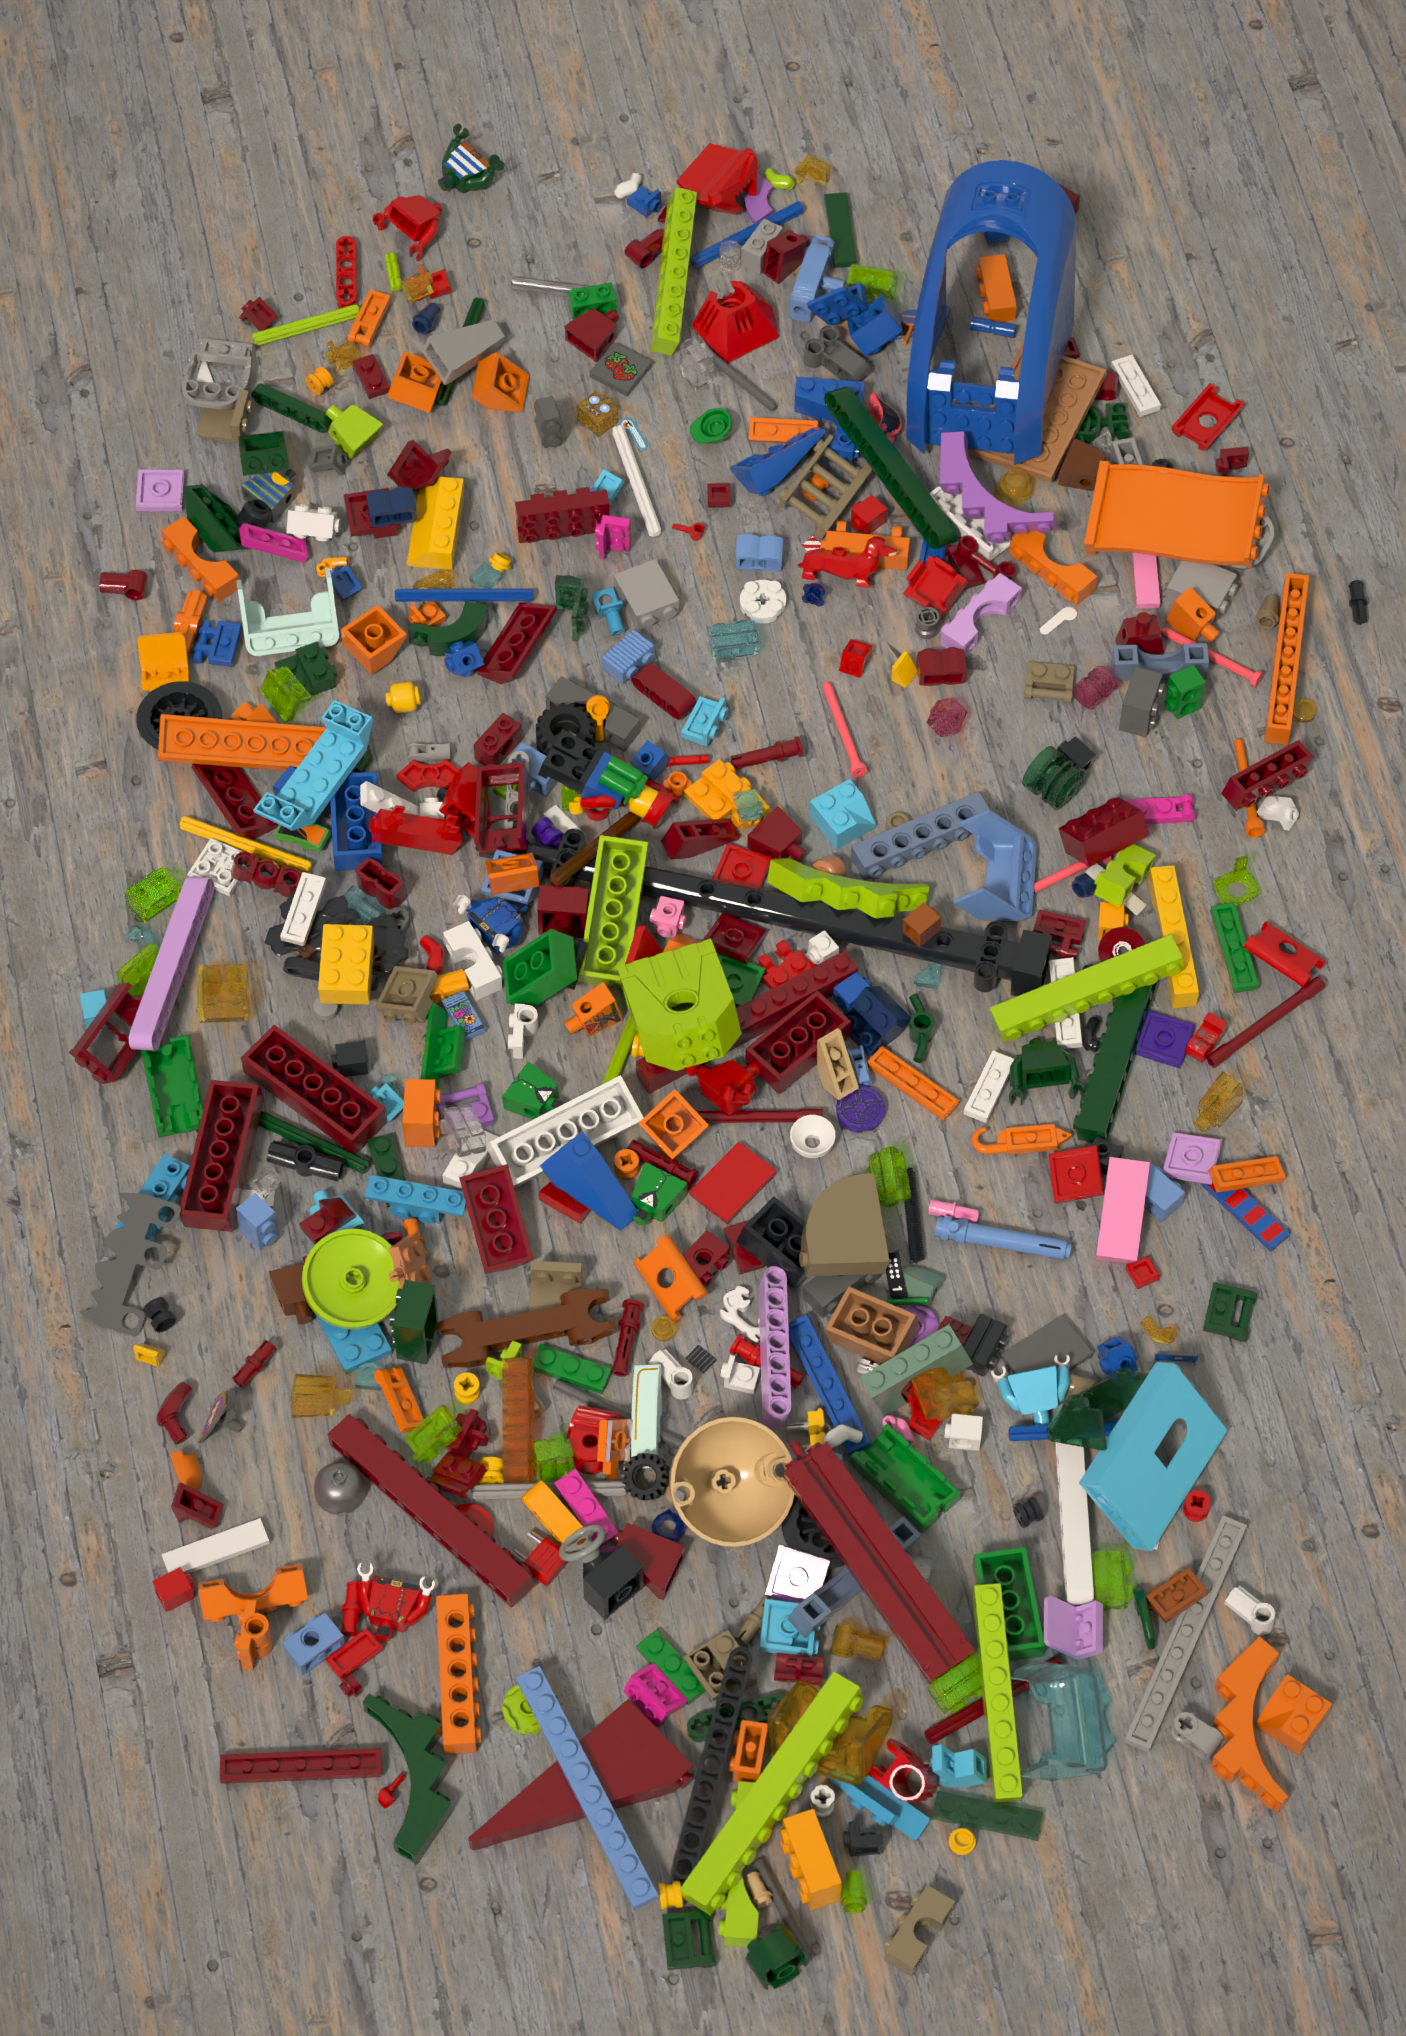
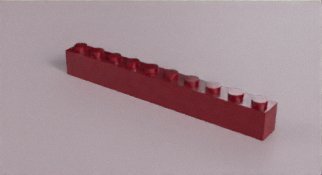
M846 950L737 1007L736 1012L742 1034L729 1051L768 1031L815 991H819L826 999L832 997L835 986L855 972L858 973L857 965ZM645 1057L636 1061V1076L648 1094L687 1074L684 1069L674 1071L648 1063Z
M349 1413L327 1434L330 1446L350 1464L355 1465L369 1481L512 1608L534 1587L531 1570L526 1565H519L513 1560L514 1556L507 1548L503 1547L501 1549L495 1544L496 1540L489 1532H482L470 1515L464 1516L458 1511L459 1507L452 1499L448 1498L446 1500L434 1483L430 1482L428 1484L416 1467H409L397 1450L391 1451L379 1434L373 1435L361 1418L355 1419Z

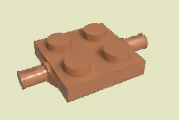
M417 1233L406 1236L389 1248L394 1265V1270L388 1274V1277L392 1276L389 1278L391 1281L395 1282L398 1280L401 1288H403L405 1280L425 1284L431 1282V1269L425 1261L430 1257V1254H427L429 1250L424 1249Z

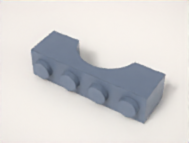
M1207 643L1183 644L1178 650L1163 655L1145 653L1137 645H1113L1111 657L1113 681L1131 680L1135 666L1162 673V680L1169 679V675L1194 665L1203 679L1207 678L1209 666Z

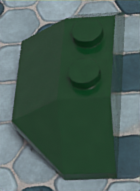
M203 484L185 486L184 495L187 520L197 529L198 535L213 553L251 549L242 546L239 530L241 526L237 521L238 515L228 503L216 494L209 492L208 488Z

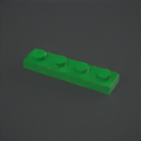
M1235 902L1211 906L1210 913L1233 992L1240 993L1257 990L1259 984L1250 953L1243 948L1246 940Z

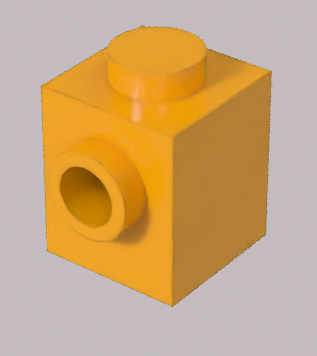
M1100 902L1097 939L1101 940L1113 928L1128 927L1129 914L1124 913V904L1119 908L1109 902Z

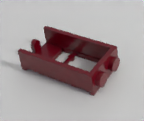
M511 762L503 765L488 764L477 767L474 843L480 854L493 853L496 850L504 852L527 850L528 779L530 775L524 763ZM519 784L517 814L490 815L487 817L488 787ZM517 819V828L487 831V821L494 823L496 820Z
M130 983L115 986L113 993L74 1048L69 1051L75 1058V1062L92 1073L93 1079L101 1084L116 1082L138 1051L131 1049L129 1038L127 1039L125 1034H121L107 1021L112 1013L115 1012L132 1027L142 997H132L128 993L132 987ZM104 1025L118 1036L119 1041L125 1042L108 1068L87 1050Z

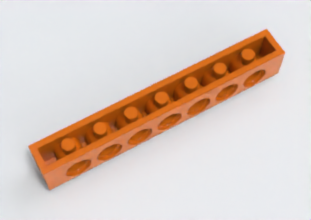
M1286 573L1264 738L1265 743L1288 746L1309 576L1292 573Z

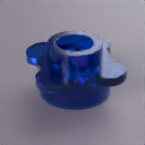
M818 583L805 584L803 587V602L816 604L818 607L823 606V596L826 593L824 588Z

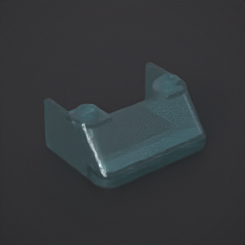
M1038 1660L1011 1671V1679L1029 1681V1689L1033 1699L1038 1703L1047 1704L1053 1754L1043 1755L1039 1763L1021 1770L1020 1775L1022 1777L1055 1781L1095 1775L1104 1771L1107 1767V1754L1098 1684L1095 1675L1085 1668Z

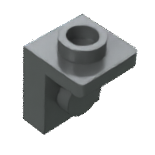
M337 444L314 448L309 468L313 472L334 469L340 476L345 474L348 459Z

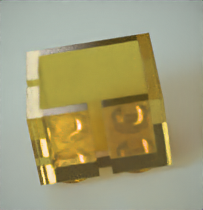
M247 964L224 965L226 981H222L220 965L197 966V1011L200 1023L249 1021V976Z

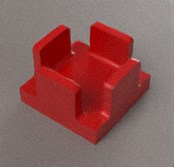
M929 556L925 563L919 560L906 578L909 585L903 594L922 608L932 607L936 609L942 620L968 584V581L959 575L953 567L938 557L933 558Z

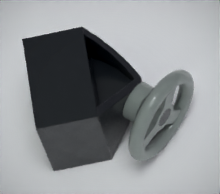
M595 1524L585 1526L567 1537L560 1546L559 1556L564 1561L581 1560L583 1562L584 1599L606 1620L644 1588V1567L623 1545L599 1550L598 1547L606 1537V1531L603 1526ZM594 1532H597V1538L592 1541L591 1536Z

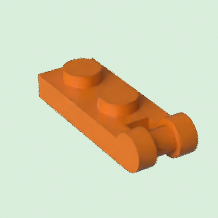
M369 289L349 332V343L356 344L358 342L363 344L364 347L371 348L374 336L391 302V295ZM360 331L366 332L365 335H362V334H359V333H360Z
M392 1367L390 1370L385 1368L375 1370V1382L380 1384L400 1433L421 1431L426 1426V1423L402 1368Z

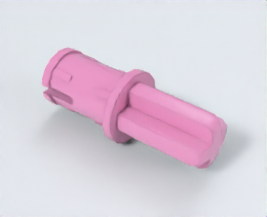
M931 1199L928 1215L940 1217L945 1215L951 1216L952 1219L959 1220V1218L967 1219L970 1223H977L979 1211L958 1206L957 1202L952 1204Z

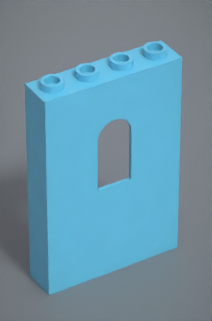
M1173 1362L1155 1363L1079 1481V1484L1133 1549L1153 1550L1228 1431L1222 1424L1221 1418L1211 1410L1208 1402L1196 1391L1194 1384L1181 1372L1182 1369ZM1178 1418H1182L1187 1425V1435L1166 1468L1154 1452L1173 1422Z

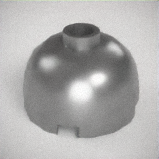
M336 1461L329 1463L320 1469L315 1478L314 1493L317 1503L323 1510L331 1514L351 1513L360 1507L365 1499L366 1484L364 1477L355 1465L348 1462Z

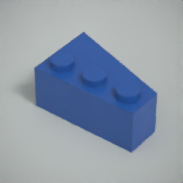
M797 377L794 412L820 421L825 419L833 422L834 426L841 427L825 405V394L829 391L848 386L863 404L865 382Z

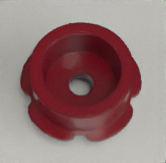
M350 1673L345 1677L340 1676L339 1679L342 1683L339 1685V1688L347 1697H350L352 1694L357 1697V1693L363 1689L359 1682Z

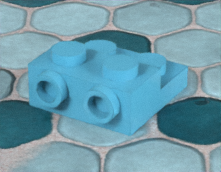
M765 1599L759 1651L794 1655L803 1653L804 1656H817L819 1640H814L815 1631H820V1626L807 1638H804L787 1620L795 1607L800 1603Z

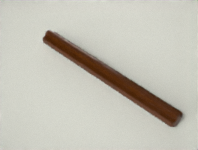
M629 811L600 835L620 838L640 822V816ZM600 835L550 874V882L554 883L555 886H559L596 857Z

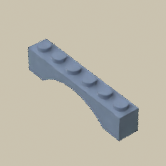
M904 1516L889 1527V1530L905 1552L911 1549L921 1536ZM845 1568L797 1605L787 1620L804 1638H807L862 1589L848 1569Z

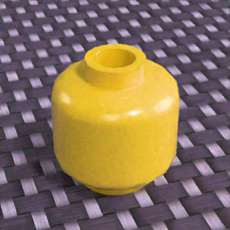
M411 681L393 683L390 686V692L385 693L387 707L392 706L396 714L413 712L417 709V705L421 704L419 687L414 686Z

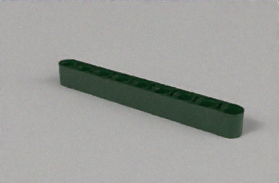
M845 386L827 392L824 396L827 409L932 549H938L954 543L957 539L956 529L852 389Z

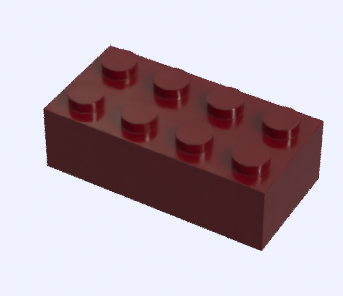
M815 991L745 1049V1063L749 1065L754 1062L760 1069L761 1074L759 1076L780 1095L817 1064V1040L838 1028L841 1030L843 1040L845 1041L851 1035V1021L819 991Z

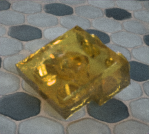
M937 1367L927 1370L911 1380L927 1420H945L952 1416V1414L971 1415L979 1404L971 1381L965 1382L962 1372L951 1377L945 1368Z

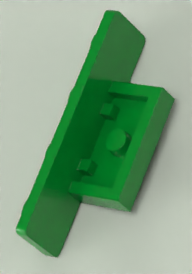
M433 1003L427 1017L428 1023L420 1079L435 1080L436 1089H439L440 1077L461 1071L465 1029L461 1025L446 1028L448 1013L436 1003Z

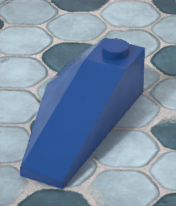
M814 427L789 438L787 445L779 444L769 447V453L749 456L731 466V472L749 493L759 494V496L765 495L772 491L771 487L777 485L826 433L825 429Z
M583 1131L539 1166L555 1187L565 1191L575 1198L574 1200L590 1208L596 1215L618 1230H622L633 1221V1216L637 1209L599 1151Z

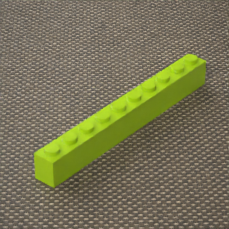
M836 1672L832 1673L679 1889L686 1901L710 1916L715 1909L718 1910L722 1906L725 1894L730 1887L736 1886L744 1867L750 1865L755 1859L758 1847L769 1839L775 1823L784 1818L789 1803L800 1795L803 1783L808 1777L810 1778L814 1775L822 1756H826L831 1751L834 1739L838 1734H842L848 1726V1719L853 1712L856 1713L861 1708L864 1696L858 1685Z

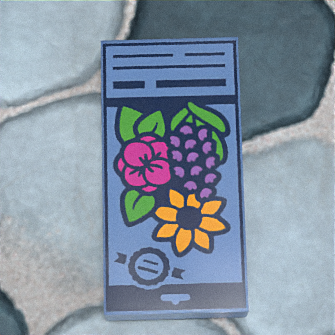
M464 990L442 1000V1005L454 1026L461 1025L465 1029L464 1042L486 1032V1027Z

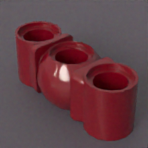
M245 851L239 852L235 856L231 873L236 880L246 881L249 884L253 881L260 889L269 890L274 888L273 892L280 893L284 897L295 895L301 878V873L297 869L287 868L284 865L280 869L276 862L268 859L258 861V856H253ZM240 864H244V865H246L248 868H247V869H243V868L239 867V865H240ZM263 872H267V873H269L271 876H270V877H266V876L262 875V873H263ZM285 880H290L294 884L289 885L285 882Z

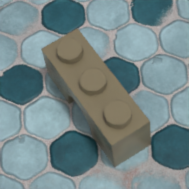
M926 1885L923 1892L919 1890L916 1892L911 1901L913 1908L909 1914L903 1913L897 1924L898 1932L895 1936L890 1935L883 1946L885 1950L884 1961L913 1977L927 1953V1945L920 1942L915 1937L914 1932L923 1926H929L941 1932L955 1906L953 1899L929 1885Z

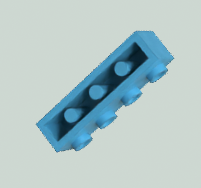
M163 1154L139 1193L179 1204L190 1165ZM169 1206L162 1207L158 1212L159 1219L167 1222V1216L173 1209ZM119 1222L115 1230L124 1227V1224ZM150 1223L145 1239L154 1242V1236L157 1231L162 1230L164 1227Z

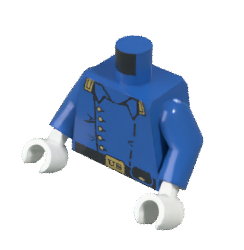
M458 895L453 905L460 906L458 909L460 914L468 912V921L473 929L477 928L479 930L482 940L497 955L501 952L504 953L506 949L519 945L524 932L523 917L521 915L528 910L526 904L515 901L510 905L501 897L470 900L465 895Z

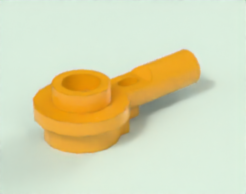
M596 695L587 701L586 709L594 719L595 740L603 741V719L606 718L609 712L610 704L606 697Z

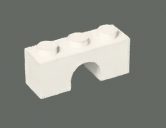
M468 921L443 932L444 946L454 963L465 959L475 962L472 967L465 969L464 972L469 989L476 1001L502 990L504 974L499 965H494L492 961L493 955L488 946H483L481 942L482 936L477 928L473 929Z

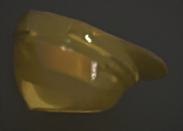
M1011 469L998 480L993 497L1012 508L1018 507L1033 496L1034 482L1024 470Z

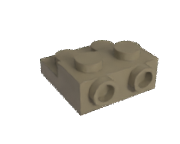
M394 966L375 1007L382 1014L383 1019L388 1022L394 1023L396 1019H402L409 1025H415L416 1021L424 1022L433 1004L429 995L439 976L433 970Z

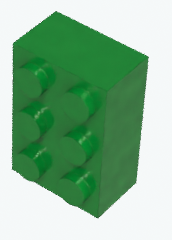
M550 929L504 959L506 1003L514 1006L515 1004H525L535 1007L576 981L577 972L573 937Z

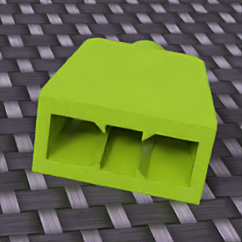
M333 404L326 412V415L333 421L328 433L350 461L380 434L383 426L380 421L353 404L344 412Z

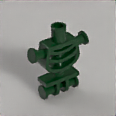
M1106 403V418H1100L1098 411L1091 406L1075 439L1084 443H1093L1097 440L1101 427H1107L1109 442L1114 441V432H1117L1116 438L1118 440L1128 439L1130 432L1127 431L1129 423L1127 421V413L1124 412L1126 405L1124 403H1116L1112 406L1113 412H1111L1110 403Z

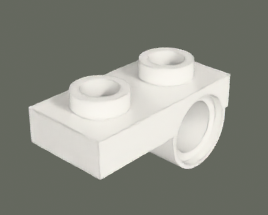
M515 1004L514 1013H510L509 1028H513V1034L508 1035V1049H513V1059H523L524 1036H532L537 1032L538 1013L533 1006ZM525 1019L532 1020L530 1022H523Z

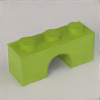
M1135 844L1119 851L1115 860L1109 861L1105 871H1100L1094 883L1097 885L1094 895L1120 908L1129 898L1134 882L1140 885L1149 875L1156 855Z

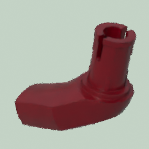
M180 1382L167 1395L156 1416L157 1424L167 1430L175 1445L184 1442L189 1437L178 1419L181 1408L192 1393V1387L184 1382Z

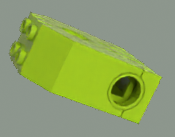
M711 939L680 947L677 950L663 952L650 958L636 960L626 965L617 966L624 998L646 1062L678 1071L724 1057L742 1034L734 999Z

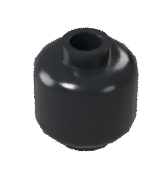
M254 499L247 501L243 505L237 521L240 526L246 523L266 529L271 519V512L265 502Z

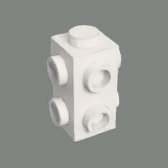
M295 504V507L288 510L287 533L293 534V537L305 539L307 536H315V540L329 541V538H333L336 532H340L341 519H337L338 512H332V508L318 507V510L309 509V505Z

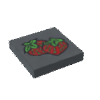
M614 342L589 373L590 377L628 396L652 367V361Z

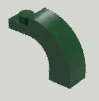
M465 601L458 620L445 627L410 623L408 629L409 643L419 647H429L430 655L445 656L444 652L450 649L449 646L459 641H463V643L466 641L476 643L487 627L489 620L488 605Z

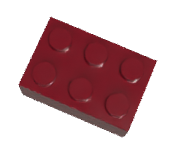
M1119 797L1109 799L1100 807L1090 809L1086 814L1077 819H1071L1065 825L1058 828L1065 853L1088 867L1150 836L1143 811Z

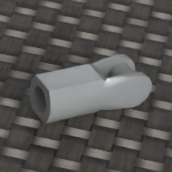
M411 743L407 746V750L410 752V755L407 757L408 762L413 760L419 763L445 759L451 760L450 743Z

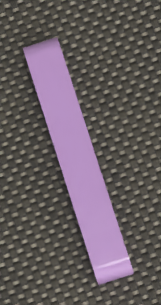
M771 1266L765 1270L758 1288L762 1418L765 1425L769 1428L779 1429L785 1424L791 1411L787 1276L780 1267Z

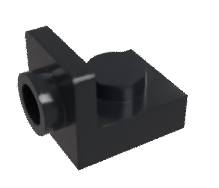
M848 1822V1831H843L844 1847L850 1848V1857L883 1854L882 1834L864 1832L860 1836H855L854 1822Z

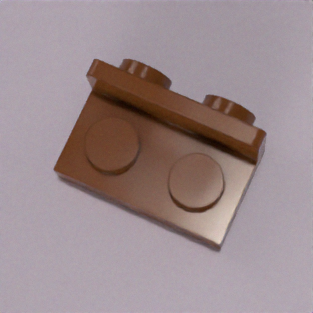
M1188 1567L1184 1571L1176 1572L1162 1586H1156L1151 1589L1146 1599L1149 1609L1151 1611L1155 1610L1166 1624L1207 1596L1208 1591Z

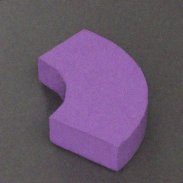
M759 173L757 174V195L749 196V193L745 191V210L753 224L773 214L767 199L773 192L774 187Z

